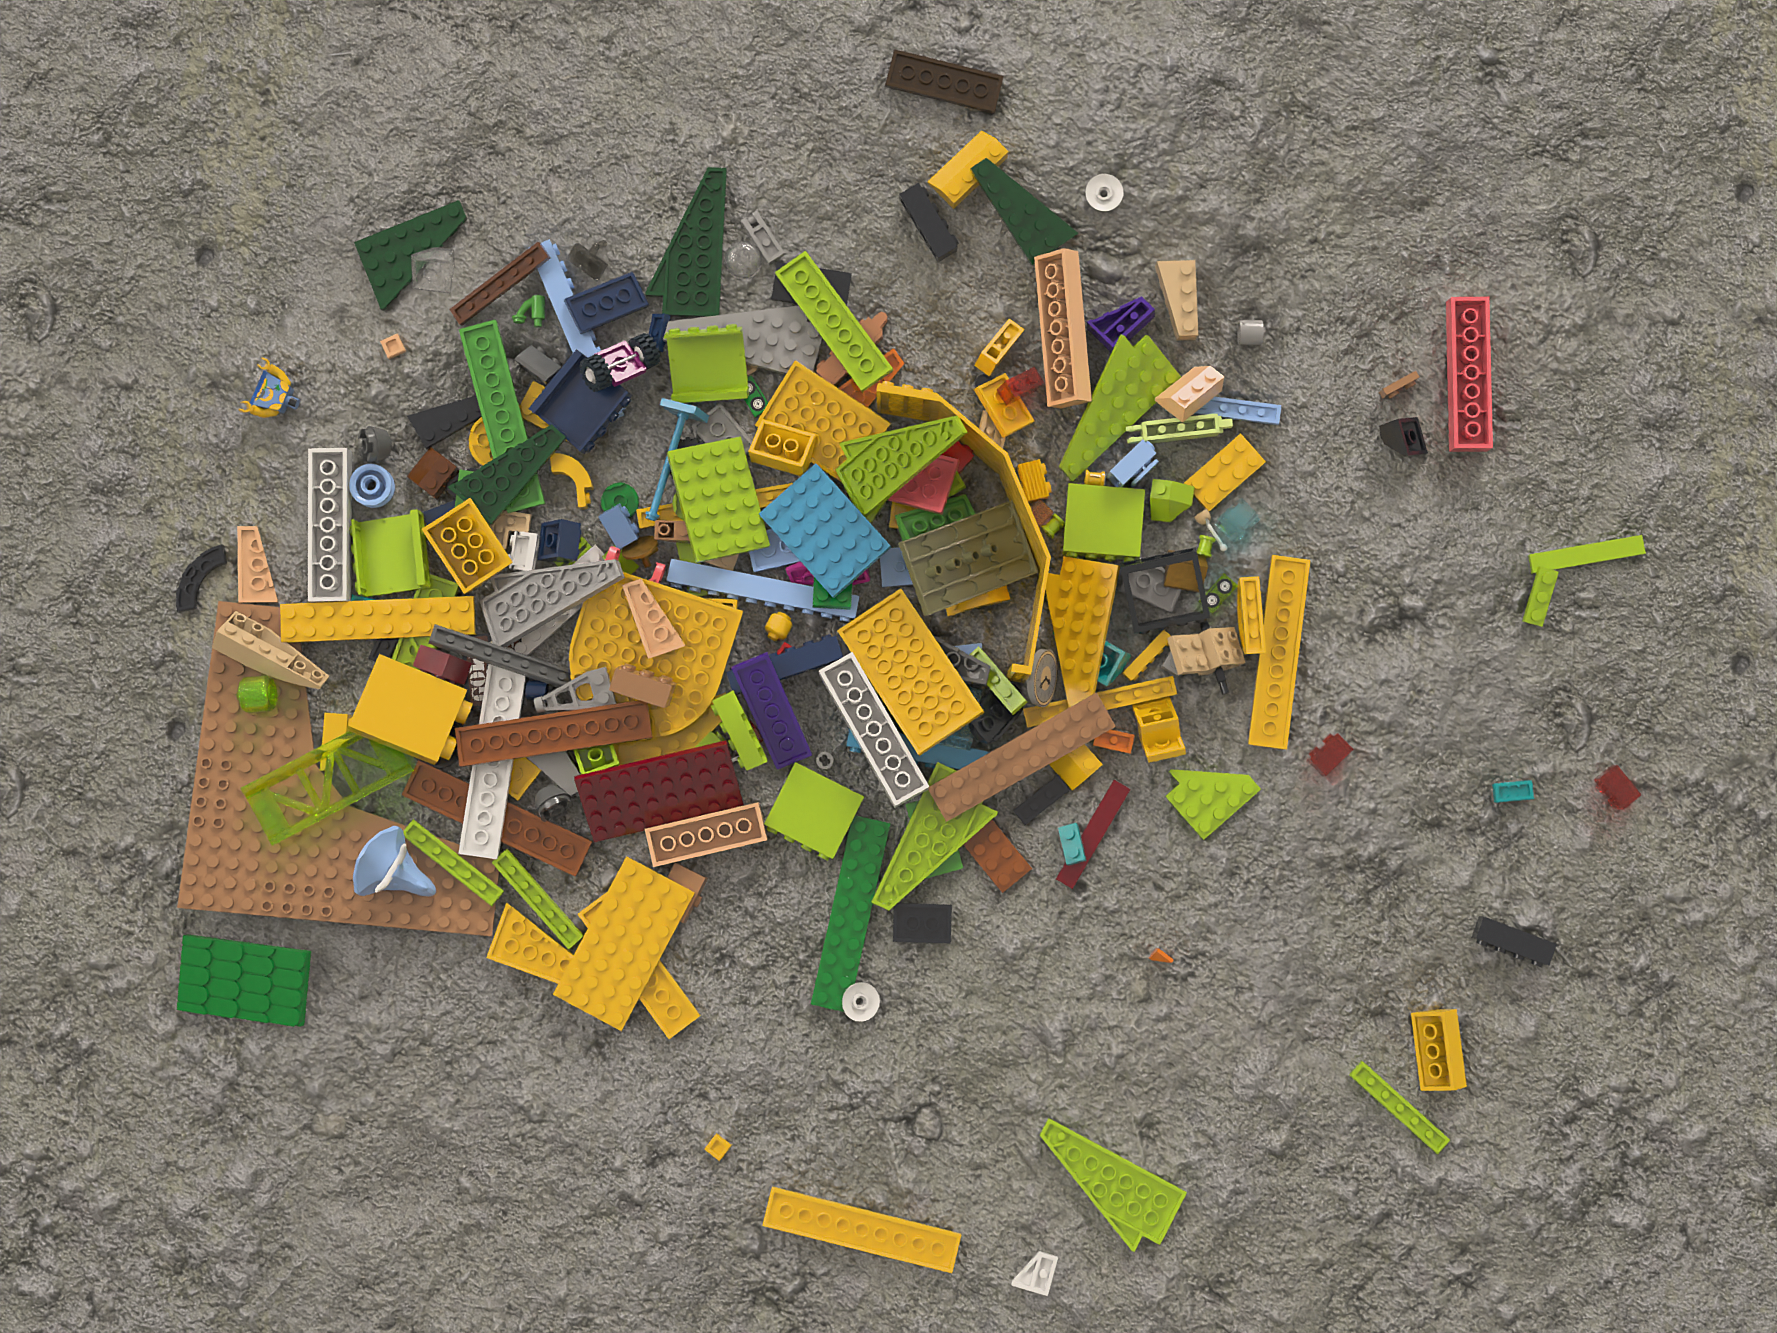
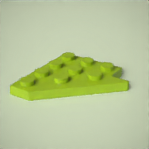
M1171 769L1168 772L1179 784L1165 797L1201 839L1204 840L1256 795L1261 788L1249 775Z

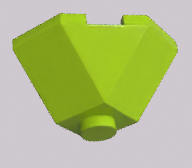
M1153 479L1150 494L1151 520L1172 522L1180 513L1192 506L1195 487L1170 480Z

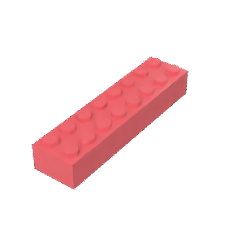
M1451 297L1446 301L1449 452H1487L1493 448L1489 297Z

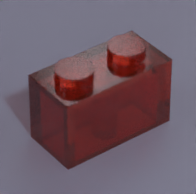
M1032 367L1006 380L997 389V392L1007 406L1035 392L1044 381L1036 368Z
M1329 733L1322 740L1324 742L1319 748L1316 746L1308 753L1310 757L1307 761L1322 777L1327 776L1354 750L1338 733L1333 735Z
M1611 765L1594 779L1597 783V789L1601 793L1606 794L1609 798V804L1614 809H1625L1641 796V793L1618 765Z

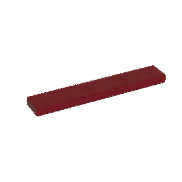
M1116 780L1112 781L1081 834L1087 861L1069 866L1065 862L1056 880L1073 889L1131 789Z

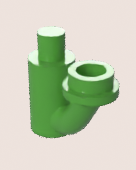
M533 295L532 298L527 299L521 305L517 314L512 316L513 323L524 324L526 320L524 314L532 307L531 319L534 320V327H542V320H545V296Z

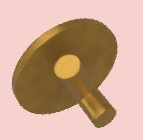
M650 535L639 537L623 547L622 556L627 560L641 558L644 567L649 568L652 565L649 557L659 551L657 547L658 540H655L654 536Z

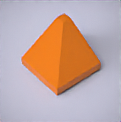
M1156 948L1149 957L1153 961L1168 963L1174 961L1159 948Z

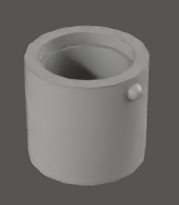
M1239 320L1237 326L1238 345H1262L1264 335L1263 321Z

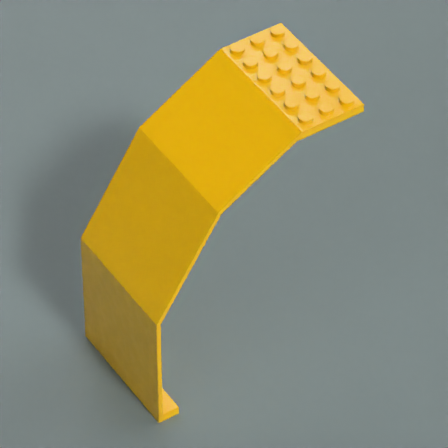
M883 381L882 384L878 383L877 413L928 422L958 416L968 432L959 441L963 445L969 446L977 457L999 474L1009 501L1013 500L1031 553L1039 570L1024 664H1012L1006 673V678L1009 681L1025 683L1032 672L1051 556L1009 455L939 394L934 393L932 389L922 388L921 390H916L911 385L899 387L894 386V383Z

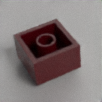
M420 645L413 666L419 668L420 671L454 685L457 682L465 684L472 665L471 662L424 645Z

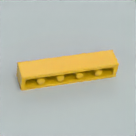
M1163 630L1122 674L1130 682L1132 680L1135 681L1139 677L1138 674L1148 668L1146 665L1148 663L1151 664L1156 659L1155 656L1157 654L1160 655L1164 651L1162 648L1165 645L1169 646L1167 638L1171 637V635Z

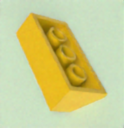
M980 131L927 183L954 209L979 186L970 168L984 158L989 159L999 167L1008 158L1009 151L996 138Z
M1457 1009L1412 1012L1411 1019L1420 1090L1447 1091L1467 1087Z

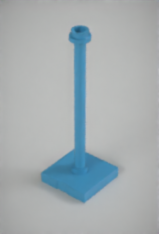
M662 398L660 406L678 417L668 451L677 449L685 421L688 418L707 423L709 415L696 406ZM667 456L650 511L645 513L646 519L651 521L657 520L660 516L657 514L671 469Z

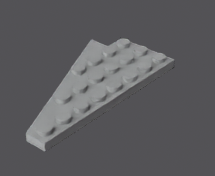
M799 306L668 321L665 331L666 334V332L673 328H679L680 331H688L690 327H699V330L707 329L708 326L716 325L718 328H726V325L736 324L737 327H742L746 364L784 375L787 374L795 360L813 371L822 340L814 326L807 322L808 318Z
M612 559L495 575L491 578L495 592L480 600L493 644L505 648L625 577L619 561Z

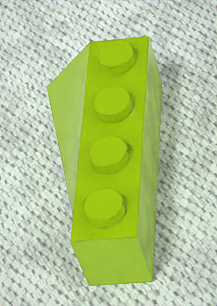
M734 690L712 700L713 705H711L715 716H720L722 722L719 724L724 734L728 732L731 738L728 742L732 750H737L739 754L737 761L740 767L750 770L768 762Z

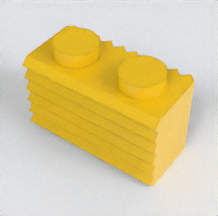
M1040 459L1018 464L1019 478L1028 503L1049 498V493H1052L1050 482L1045 481L1044 475L1047 474L1045 464H1041Z

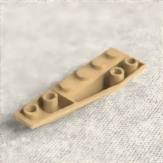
M237 611L216 632L212 645L213 649L263 674L320 689L329 679L328 674L287 642L281 643V637L271 629Z

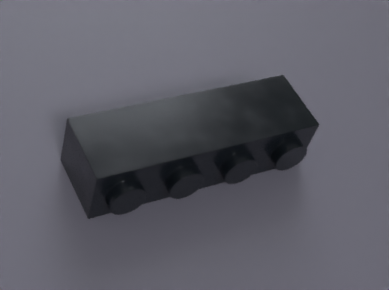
M917 183L900 193L899 200L936 261L940 262L957 252V245L959 243L955 235H950L947 230L949 226L946 220L939 217V209L934 202L931 203L928 199L930 195L927 189Z
M1484 916L1478 917L1471 937L1476 939V943L1487 947L1490 944L1495 946V951L1506 954V951L1513 953L1512 957L1524 961V958L1532 960V965L1541 968L1543 965L1550 966L1557 946L1556 943Z

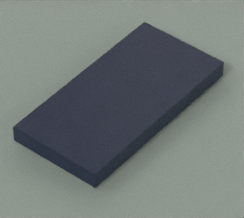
M633 271L564 299L580 334L649 307V303Z

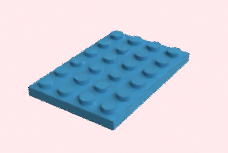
M817 463L759 513L833 598L840 594L891 548L890 544Z

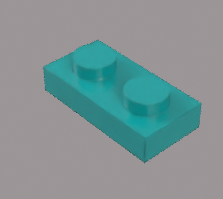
M1073 823L1058 827L1066 864L1069 866L1087 861L1078 824Z

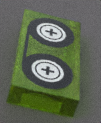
M1225 573L1205 593L1211 614L1218 609L1238 586Z

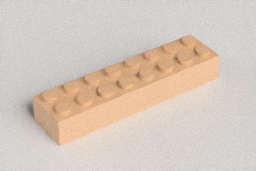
M1063 248L1034 257L1047 406L1061 409L1092 401L1078 251Z

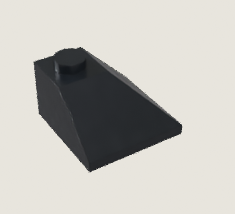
M1418 417L1396 419L1379 425L1380 437L1383 443L1401 455L1407 457L1428 454Z

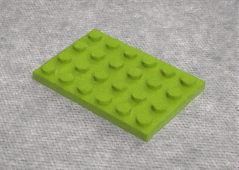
M741 436L667 452L696 563L770 547L763 518L759 515L761 510Z

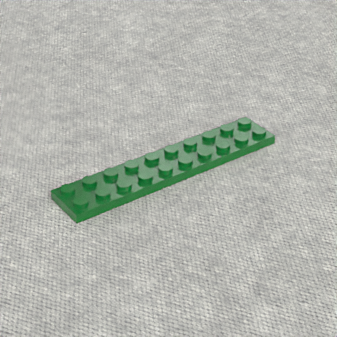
M855 816L850 825L811 1005L844 1012L842 998L848 987L855 984L873 904L871 901L876 891L890 823Z

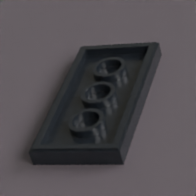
M777 262L776 271L787 263ZM819 268L847 306L852 273ZM775 275L771 300L797 304Z

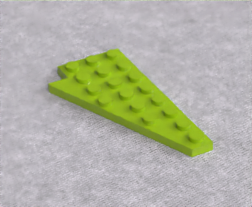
M1124 335L1119 336L1091 396L1092 401L1088 402L1059 465V468L1070 481H1074L1126 432V427L1132 426L1156 403L1155 398L1181 378L1148 335H1145L1134 346L1131 345Z
M952 416L841 442L839 445L847 460L835 470L854 506L866 518L968 432L958 416Z
M937 762L928 780V785H933L956 772V770ZM929 790L923 792L871 902L886 910H890L998 814V811L983 805L982 801L946 822Z
M1048 1118L1039 1134L1040 1137L1131 1251L1135 1252L1142 1236L1160 1245L1187 1192Z

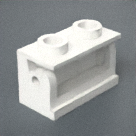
M518 531L511 535L510 546H512V551L508 555L513 563L509 565V569L519 572L535 570L540 535Z

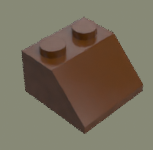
M430 447L407 477L437 500L447 488V483L457 476L460 469Z

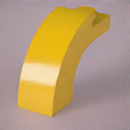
M554 453L550 457L552 473L572 478L576 484L579 509H588V504H591L590 492L586 490H594L590 475L574 458L565 454Z
M1007 585L945 608L947 616L1010 600Z

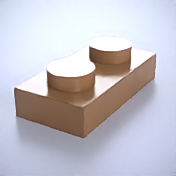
M1414 371L1383 388L1379 392L1382 399L1387 396L1391 399L1398 395V390L1403 387L1407 390L1416 385L1415 381L1419 378L1418 373Z

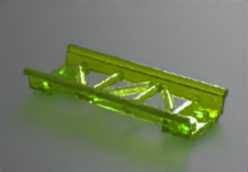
M349 731L240 789L255 813L270 844L273 846L412 772L413 769L407 762L404 754L370 739L368 741L378 759L346 748L365 738ZM341 754L383 769L387 775L359 788ZM326 758L321 802L304 769ZM335 760L353 793L329 805ZM297 773L315 807L272 792L269 788ZM277 802L311 815L289 826Z

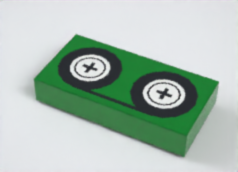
M752 375L748 377L749 396L744 398V401L756 418L763 413L768 401Z

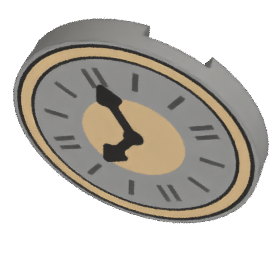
M1040 649L1034 654L1030 680H1027V691L1032 704L1038 707H1046L1051 702L1056 690L1058 664L1053 651Z

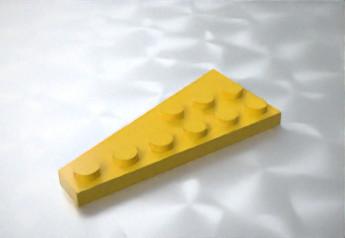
M506 903L486 958L559 984L574 955L509 903Z

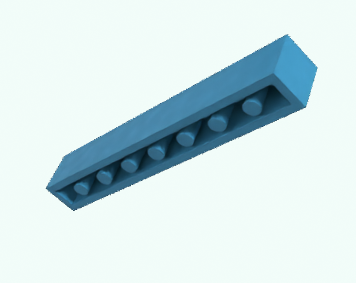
M849 730L846 747H850L849 751L861 753L859 744L851 730ZM899 733L916 764L923 762L925 767L935 768L936 763L939 762L954 770H959L989 753L988 751L940 742L919 756L906 735Z

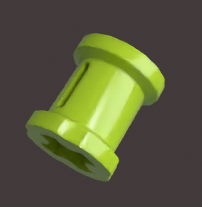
M1055 513L1046 525L1041 526L1042 530L1052 539L1055 537L1054 534L1065 527V522Z
M1199 535L1200 542L1197 555L1211 558L1212 554L1210 553L1216 539L1210 536Z

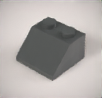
M530 345L516 356L515 361L522 369L547 386L562 368V363L554 357L552 359L546 356L547 352L541 347L537 346L535 348Z

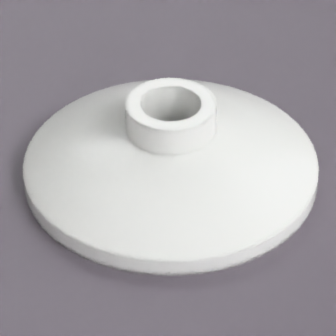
M1110 174L1096 175L1086 186V199L1096 210H1113L1122 201V184L1116 177ZM1101 192H1106V193H1107V196H1106V197H1102V196L1100 195V193H1101Z
M864 982L855 983L848 987L842 998V1007L845 1014L855 1021H866L872 1018L880 1004L876 989ZM857 998H861L860 1004H856Z

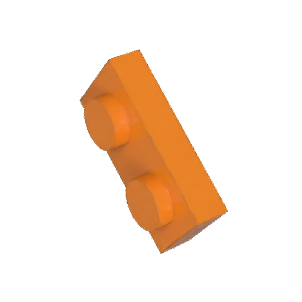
M1109 730L1096 737L1093 741V746L1131 754L1135 735Z

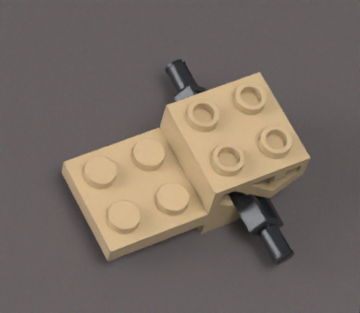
M1206 620L1200 622L1202 632L1199 634L1174 635L1167 638L1178 675L1196 673L1198 675H1209L1214 672L1222 695L1230 693L1224 671L1245 664L1243 651L1241 650L1234 627L1210 628Z

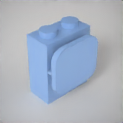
M1140 441L1110 470L1107 479L1115 487L1122 488L1130 480H1133L1130 486L1134 488L1158 464L1159 461L1157 459L1151 462L1156 454L1154 451L1155 447L1149 441Z

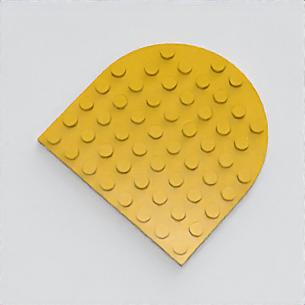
M623 572L625 578L583 602L570 644V677L573 680L588 671L607 667L610 681H612L615 669L626 663L635 666L637 671L645 669L654 672L656 677L664 675L673 678L672 682L677 684L670 705L662 708L648 703L653 738L663 737L678 732L692 724L712 703L721 684L744 611ZM642 579L686 646L648 659L622 585ZM584 683L577 687L575 692L580 700L593 699L589 683ZM614 692L617 704L638 701L637 699Z

